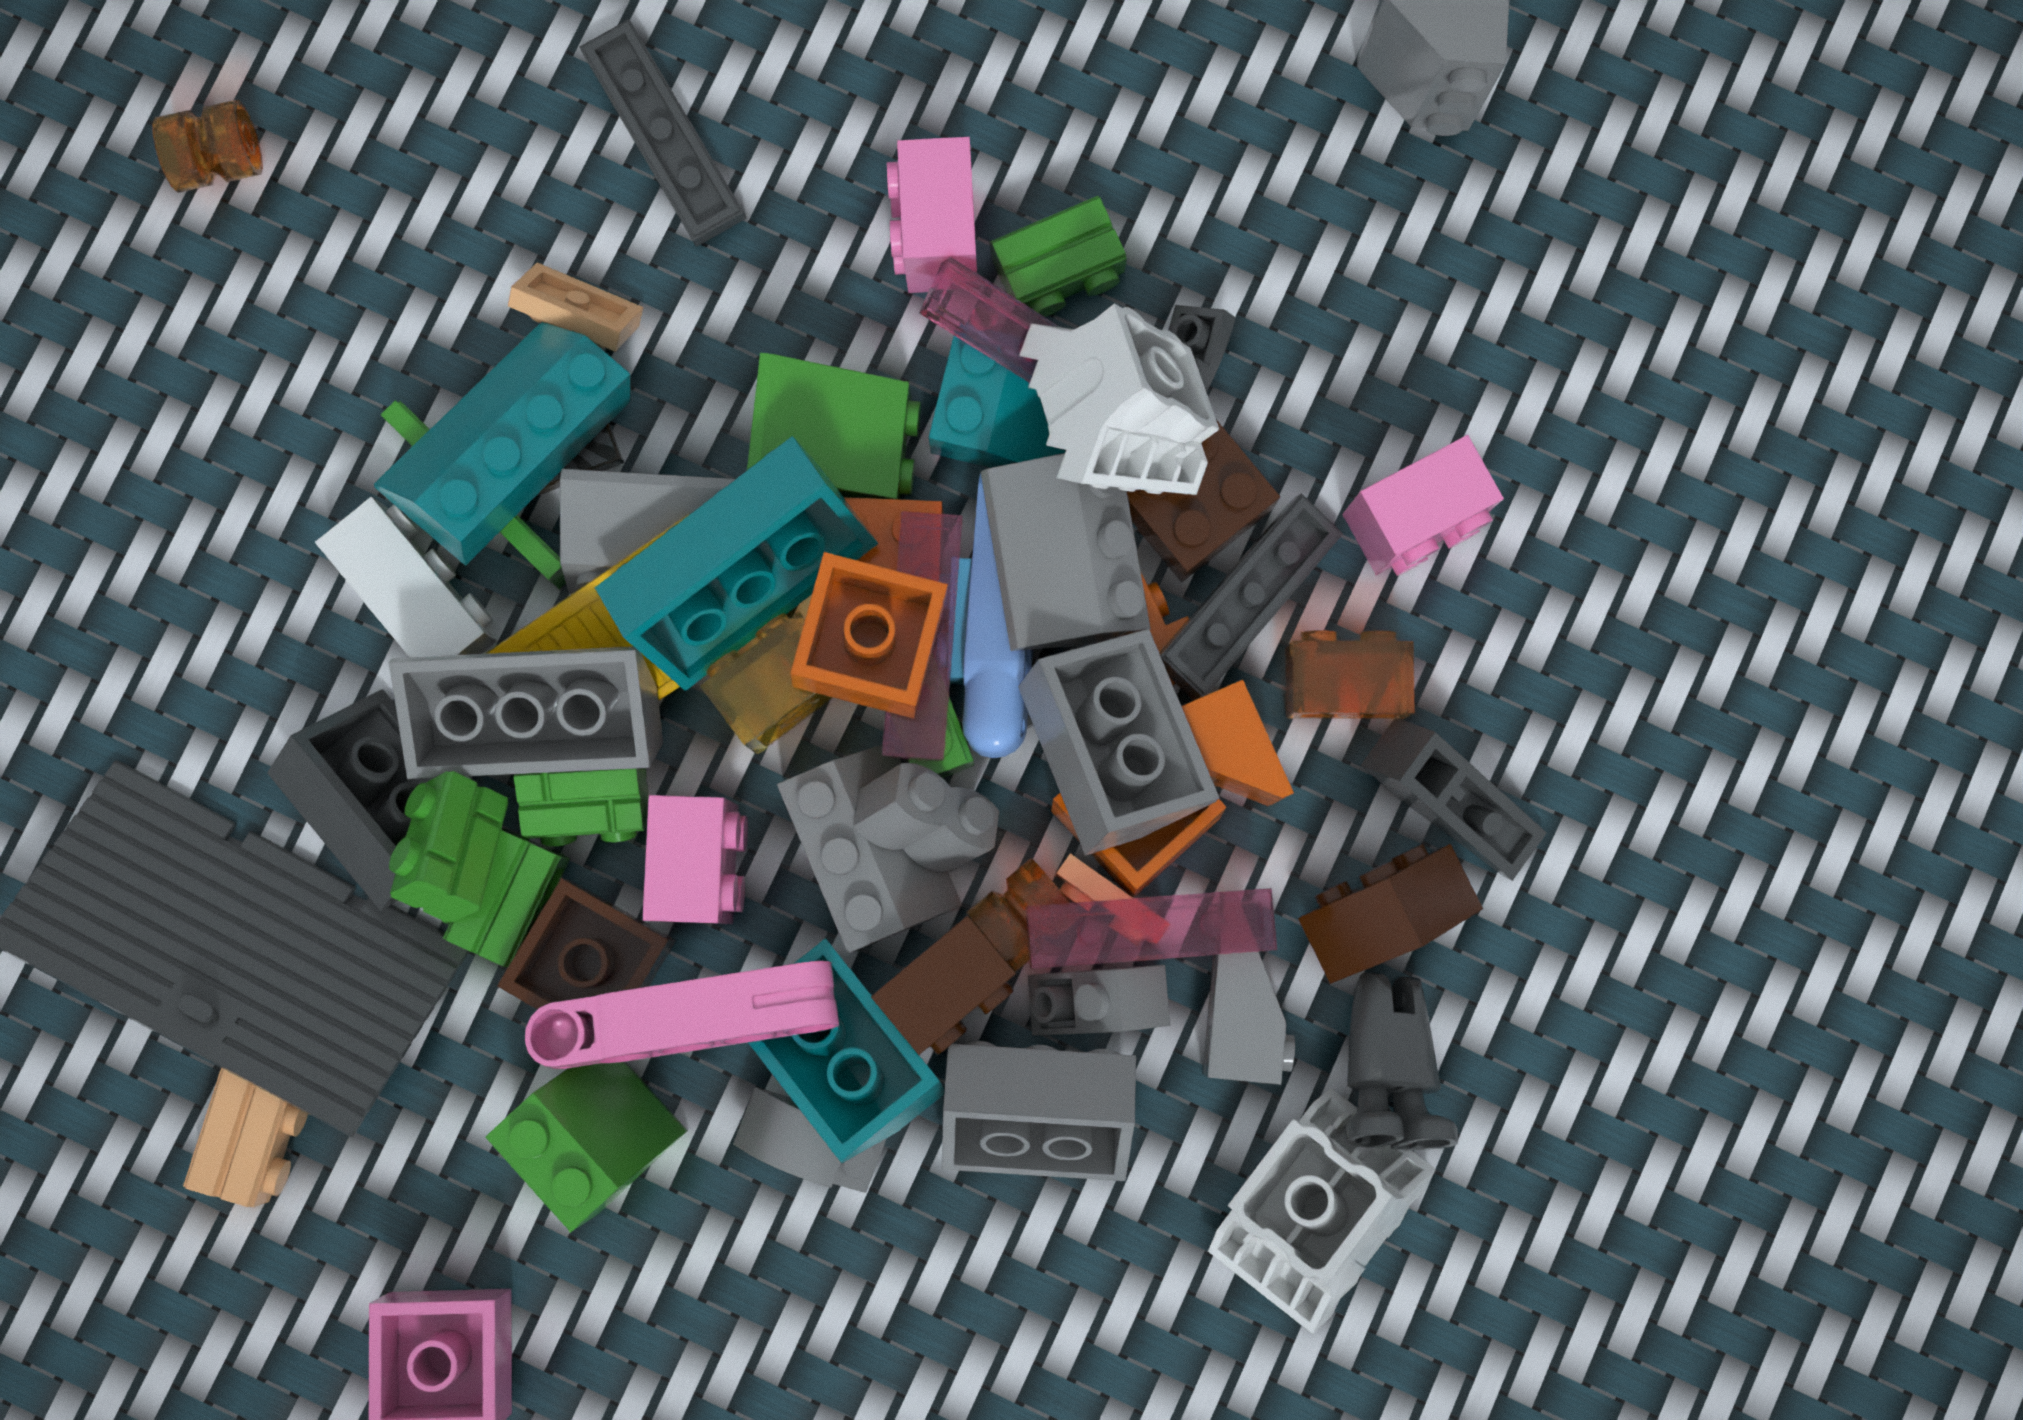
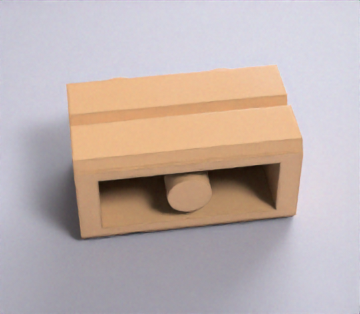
M221 1068L183 1187L208 1196L219 1197L222 1200L245 1207L254 1208L270 1202L272 1195L278 1196L282 1192L290 1173L291 1162L283 1159L290 1136L296 1137L299 1135L308 1114Z

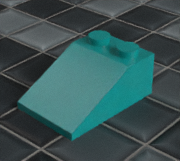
M956 324L928 437L931 454L992 468L1066 452L1065 449L1046 445L1050 433L1044 409L1036 389L1028 388L1038 360L1019 356L1024 344L1023 340Z

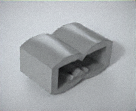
M901 763L859 789L853 827L865 839L877 846L890 850L903 849L911 859L927 869L936 872H951L995 848L999 810L990 800L976 791L963 787H950L942 777L924 766L914 763Z

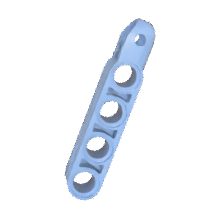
M980 473L964 654L965 694L962 726L963 734L972 750L984 757L999 758L1015 752L1023 743L1027 733L1028 711L1018 686L1032 669L1033 649L1010 650Z

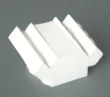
M1115 303L1097 318L1076 329L1031 323L1019 356L1038 360L1028 388L1036 389L1044 409L1050 433L1046 445L1066 450L1056 478L1081 484H1090L1092 487L1108 489L1111 486L1118 487L1119 490L1131 492L1141 489L1153 494L1172 492L1197 495L1208 464L1201 443L1217 432L1219 426L1191 348L1183 344L1172 332L1166 329H1157L1145 322L1133 309L1129 307L1121 308Z
M1332 1088L1311 1104L1299 1122L1294 1119L1290 1122L1228 1204V1207L1232 1210L1217 1229L1208 1250L1210 1254L1312 1334L1332 1317L1341 1297L1357 1283L1359 1277L1366 1269L1364 1267L1385 1239L1389 1238L1393 1231L1400 1226L1409 1206L1425 1192L1436 1170L1412 1150H1393L1390 1145L1367 1148L1349 1144L1346 1141L1345 1125L1356 1114L1358 1108Z

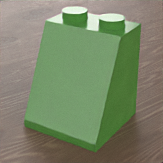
M760 353L747 470L793 436L820 466L843 497L901 500V494L911 495L913 490L915 459H907L905 454L907 436L918 437L921 401H911L910 385L907 381L775 354Z
M626 1062L599 1063L566 1069L533 1092L487 1134L485 1138L571 1233L598 1215L688 1130Z

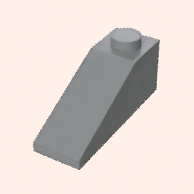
M1229 893L1218 894L1202 1074L1208 1078L1281 1085L1282 1071L1291 1072L1293 1069L1295 1036L1286 1034V1020L1237 895Z

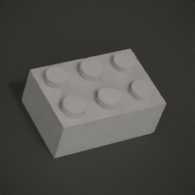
M972 1041L964 1045L951 1044L948 1047L943 1106L942 1170L1125 1181L1135 1125L1136 1055H1121L1109 1049H1095L1089 1052L1058 1051L1047 1045H1033L1027 1048L996 1047L985 1041Z

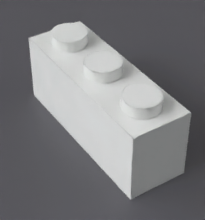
M370 497L315 541L317 546L409 657L482 654L497 642V639L486 627L493 621L491 615L471 593L464 598L459 595L449 583L456 576L453 569L434 548L425 554L412 538L419 531L418 527L395 505L388 509L379 501Z

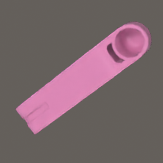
M811 961L549 1003L540 1007L530 1017L525 1030V1044L528 1053L536 1062L551 1069H567L599 1063L640 1060L832 1029L839 1026L836 999L834 997L831 962Z

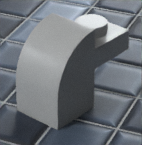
M755 1087L733 1145L768 1165L805 1180L830 1188L835 1184L866 1193L886 1139L841 1163L790 1097Z

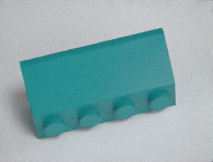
M541 322L374 483V487L466 566L630 403V373L587 336Z
M791 436L732 483L718 491L689 516L670 528L663 536L633 559L619 567L616 572L597 585L595 589L623 638L686 691L812 595L824 552L858 560L878 545V542L820 466L799 442Z

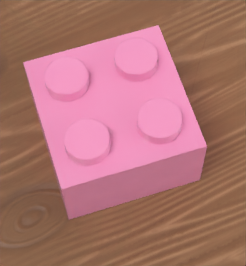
M970 137L897 140L898 162H887L888 195L891 201L892 218H901V220H890L891 254L894 260L895 275H906L908 293L978 290Z
M1466 435L1360 491L1342 515L1375 575L1392 567L1396 576H1399L1428 560L1427 556L1440 549L1437 543L1442 540L1445 541L1448 549L1478 534L1480 528L1493 521L1489 512L1504 498L1469 435Z
M649 795L642 921L733 924L734 912H743L745 878L735 874L736 852L746 851L748 820L747 816H740L737 804L719 797Z
M511 1289L388 1292L369 1303V1420H506L512 1414Z

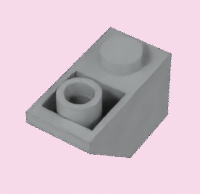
M1165 965L1028 975L1032 1035L1125 1032L1170 1026Z

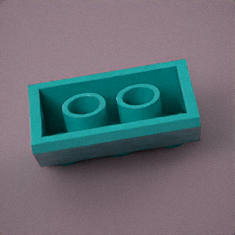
M825 938L793 964L811 961L831 962L839 1026L818 1032L748 1043L841 1163H844L900 1131L943 1096L945 1090L939 1079L871 998V994Z

